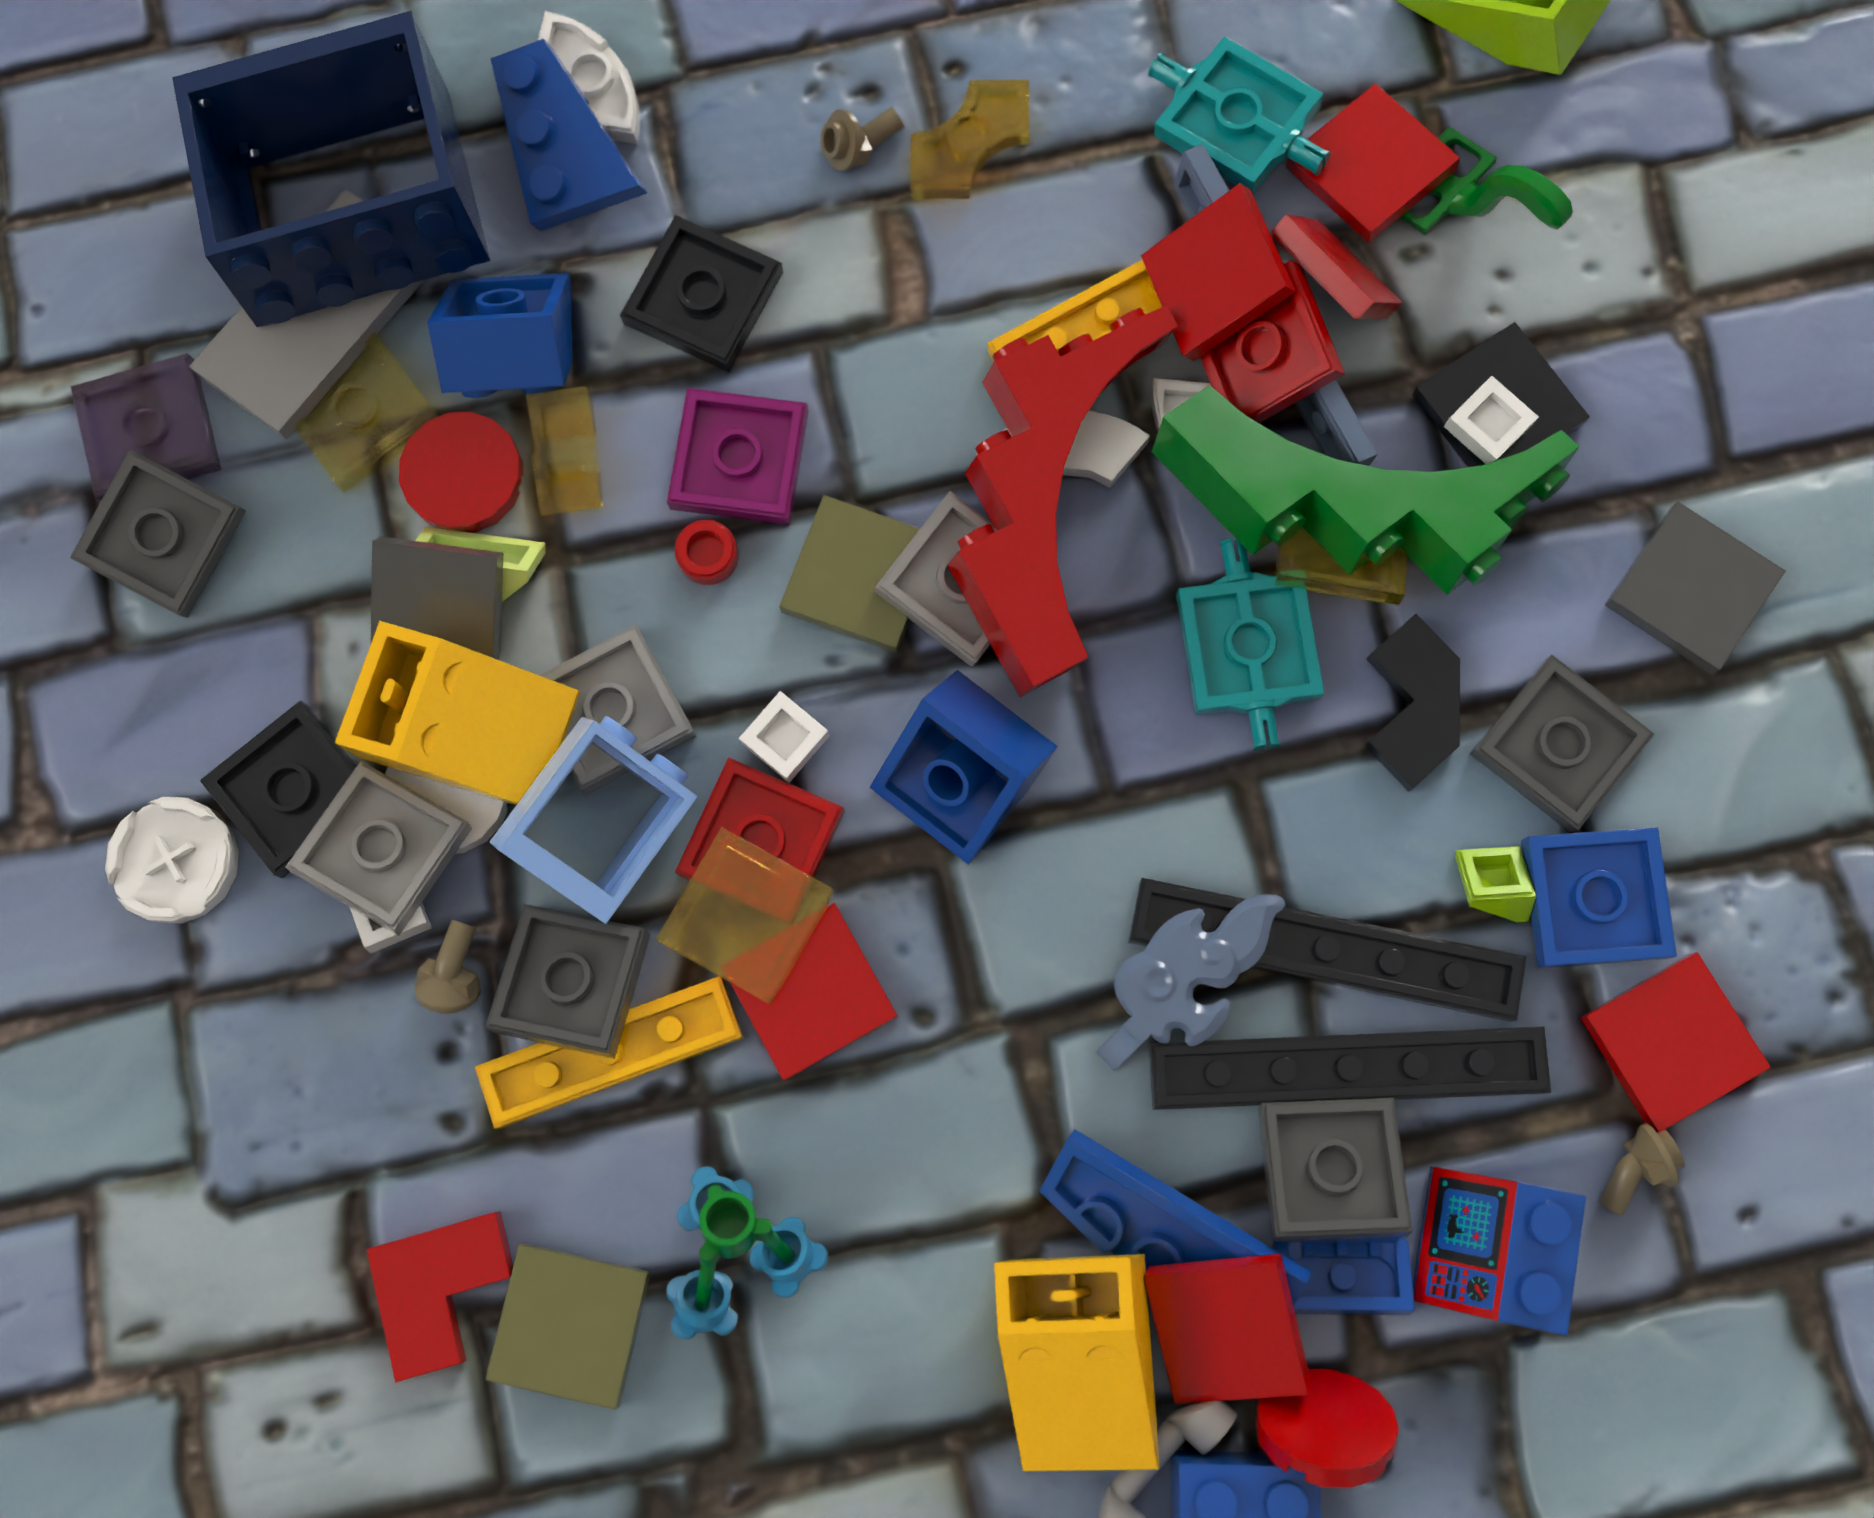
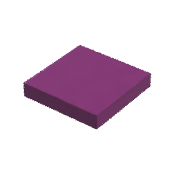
M687 388L667 498L669 509L790 525L809 413L807 403Z

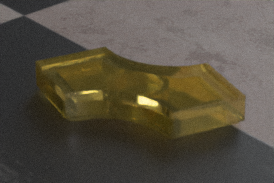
M970 80L966 99L951 119L934 129L911 134V199H970L974 178L988 159L1004 149L1029 144V80Z

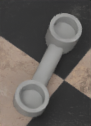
M1225 1401L1190 1403L1169 1414L1157 1429L1160 1468L1158 1470H1122L1114 1481L1107 1486L1097 1518H1146L1132 1502L1185 1440L1189 1442L1201 1455L1206 1454L1230 1429L1237 1417V1412Z

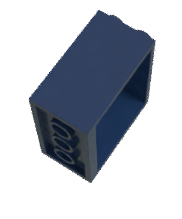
M412 11L172 77L205 257L256 327L271 323H283L295 316L330 306H343L358 298L386 290L402 289L411 283L446 273L462 272L471 266L490 261L449 92ZM425 118L439 180L262 230L250 167Z

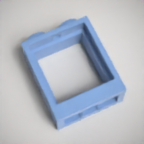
M605 716L600 724L594 720L581 717L489 843L606 924L698 796L682 785L688 774L671 761L657 753L650 762L632 749L631 746L637 740V737L625 727L608 716ZM591 743L661 793L596 884L525 836V833Z

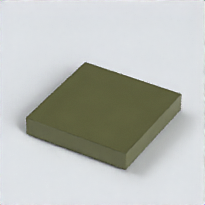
M823 495L780 603L781 613L897 653L910 619L878 596L873 590L920 528Z
M526 1243L519 1244L485 1380L616 1410L621 1404L651 1271Z

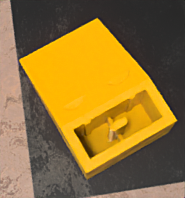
M379 621L335 744L360 759L517 805L564 741L581 692L444 639Z
M1145 1254L1013 1259L995 1262L998 1339L1023 1471L1158 1470L1160 1463L1148 1294L1144 1280V1274L1146 1273Z

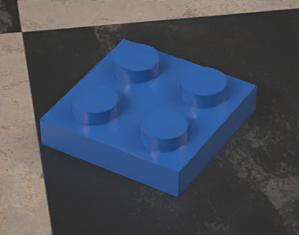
M1658 827L1528 836L1521 840L1523 857L1536 894L1531 912L1538 968L1662 960L1677 957Z

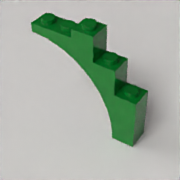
M1208 385L1163 416L1152 453L1252 556L1272 541L1278 546L1284 544L1302 527L1349 575L1370 560L1376 566L1380 565L1400 548L1448 595L1466 580H1469L1474 586L1479 584L1499 566L1503 558L1497 551L1512 531L1511 527L1527 511L1528 507L1525 504L1534 497H1537L1541 502H1545L1566 483L1570 474L1565 470V467L1579 446L1566 433L1560 430L1524 452L1481 466L1437 472L1385 470L1334 459L1288 441L1247 417L1213 387Z

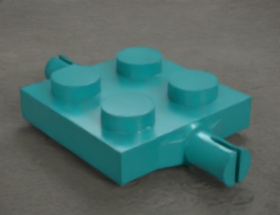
M1224 36L1207 58L1193 65L1190 69L1166 57L1163 53H1159L1157 60L1154 59L1152 61L1148 76L1175 90L1172 102L1155 122L1154 137L1182 154L1186 150L1203 144L1221 177L1232 184L1238 185L1241 183L1254 194L1270 172L1288 158L1310 170L1316 176L1321 173V169H1324L1328 163L1331 152L1302 137L1303 130L1322 106L1323 93Z
M1228 538L1220 542L1226 576L1208 585L1179 588L1176 594L1195 716L1227 711L1249 714L1254 744L1253 750H1263L1266 745L1267 749H1272L1280 746L1274 710L1289 703L1320 700L1324 695L1304 573L1269 576L1257 572L1252 573L1250 571L1247 549L1237 539L1233 544V538Z

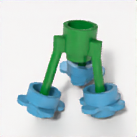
M709 1166L697 1169L691 1177V1183L694 1188L688 1203L678 1209L677 1218L681 1227L687 1231H693L697 1228L701 1229L705 1243L699 1251L701 1259L700 1270L690 1272L686 1276H677L667 1286L666 1295L674 1303L675 1316L671 1320V1330L676 1337L689 1340L696 1333L714 1331L718 1335H727L735 1329L738 1316L730 1308L732 1280L722 1272H715L716 1263L720 1257L736 1258L742 1256L753 1247L755 1241H759L750 1254L752 1267L757 1271H764L772 1280V1290L777 1296L789 1298L797 1294L800 1282L812 1271H820L825 1267L828 1260L826 1248L821 1243H813L805 1234L806 1226L799 1218H786L779 1225L773 1227L770 1220L756 1218L755 1210L751 1203L754 1198V1191L746 1180L739 1179L733 1182L726 1177L718 1176L716 1170Z

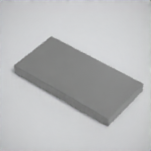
M345 189L325 212L359 203L363 200ZM424 280L411 283L402 289L386 290L358 298L343 306H330L292 317L283 323H271L260 327L255 326L241 307L189 367L205 382L287 440Z

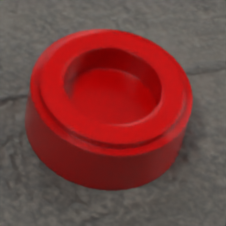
M699 520L689 524L681 531L675 543L677 563L684 575L695 583L701 585L720 583L727 579L737 566L739 551L734 536L725 525L717 521Z

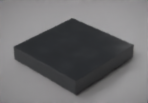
M675 215L622 310L620 317L624 325L730 372L783 274L782 263Z
M1516 322L1416 386L1412 393V396L1467 467L1485 465V463L1444 426L1448 419L1491 376L1497 379L1539 416L1533 426L1500 459L1524 452L1560 430L1569 435L1584 425L1590 418Z
M299 701L203 777L200 782L273 875L284 878L290 873L285 867L357 766L343 748L335 744V738L310 707L304 702Z

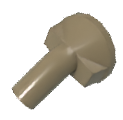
M890 107L863 127L860 126L856 117L849 110L837 109L831 114L827 123L822 128L820 136L821 149L835 170L848 171L853 166L866 165L873 151L872 149L905 128L893 107Z
M451 920L436 960L428 958L418 969L417 981L415 983V998L421 1006L437 1013L452 1014L468 1008L477 1001L481 994L480 979L474 972L462 967L477 928Z
M1645 1123L1638 1127L1634 1138L1623 1143L1627 1155L1622 1157L1616 1165L1598 1201L1601 1206L1615 1214L1623 1215L1642 1178L1653 1186L1661 1184L1672 1188L1679 1185L1677 1170L1684 1168L1685 1163L1677 1144L1666 1130L1656 1133L1649 1124Z

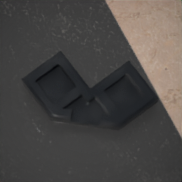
M1417 614L1412 616L1366 659L1410 704L1365 745L1408 792L1460 746V658Z

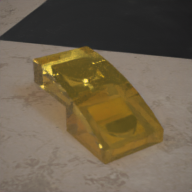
M585 386L526 394L535 453L531 454L540 516L603 508L600 460L591 389Z

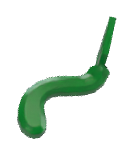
M1449 126L1438 139L1446 146L1451 144L1461 146L1479 159V163L1466 176L1456 177L1452 174L1431 191L1440 199V202L1428 215L1416 217L1407 211L1400 218L1426 235L1443 216L1451 214L1482 217L1490 213L1505 196H1509L1524 204L1545 225L1557 230L1572 217L1573 209L1571 201L1562 189L1539 172L1524 166L1507 165L1500 167L1492 172L1479 186L1478 181L1496 163L1497 157Z

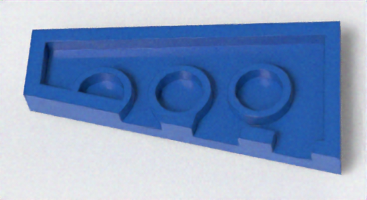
M1076 1129L1067 1138L1039 1191L1101 1252L1110 1250L1114 1255L1145 1254L1146 1271L1149 1266L1281 1254ZM1282 1255L1294 1306L1307 1285L1311 1272Z

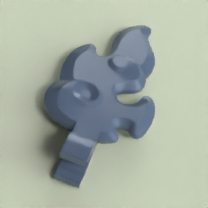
M1269 894L1245 899L1227 914L1219 927L1213 932L1202 930L1201 923L1205 913L1201 909L1182 912L1165 922L1151 938L1144 952L1131 956L1120 966L1115 977V992L1120 1004L1131 1017L1096 1053L1115 1071L1149 1036L1160 1043H1168L1171 1031L1174 1028H1181L1185 1031V1042L1191 1047L1210 1038L1226 1021L1230 1011V1002L1223 998L1211 1005L1199 1004L1193 998V989L1198 984L1215 988H1226L1235 982L1240 973L1254 966L1266 949L1273 919L1278 912L1283 910L1285 906L1284 899L1278 895Z

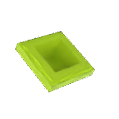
M1520 846L1456 850L1455 859L1470 907L1517 923L1529 922L1536 894Z

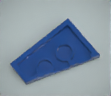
M544 38L490 58L531 225L539 231H543L648 193L620 154V149L610 134L601 125L588 105L589 102L553 47Z

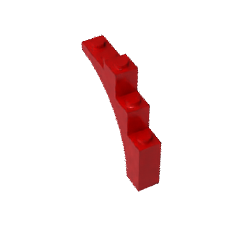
M1167 305L1146 315L1142 308L1134 309L1115 320L1109 326L1112 332L1095 340L1092 339L1089 333L1081 335L1065 344L1058 351L1049 335L1030 344L1027 343L1025 338L1014 340L993 354L994 362L982 381L1008 430L992 435L975 447L978 455H976L966 470L965 475L997 531H994L991 524H986L962 537L957 542L961 550L956 553L947 567L1019 697L1069 672L1088 658L1068 611L1057 563L1056 511L1064 465L1080 424L1098 396L1123 371L1161 348L1178 327Z

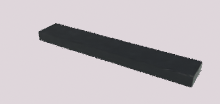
M1141 878L1128 943L1147 947L1151 938L1165 922L1182 912L1192 909L1203 910L1205 917L1201 923L1202 930L1213 932L1219 927L1227 914L1245 899ZM1284 907L1273 919L1268 943L1263 955L1251 968L1513 1022L1517 1021L1527 956Z
M1545 1027L1204 1041L1192 1047L1187 1045L1186 1042L1149 1044L1153 1110L1260 1106L1261 1103L1377 1098L1403 1100L1551 1093Z

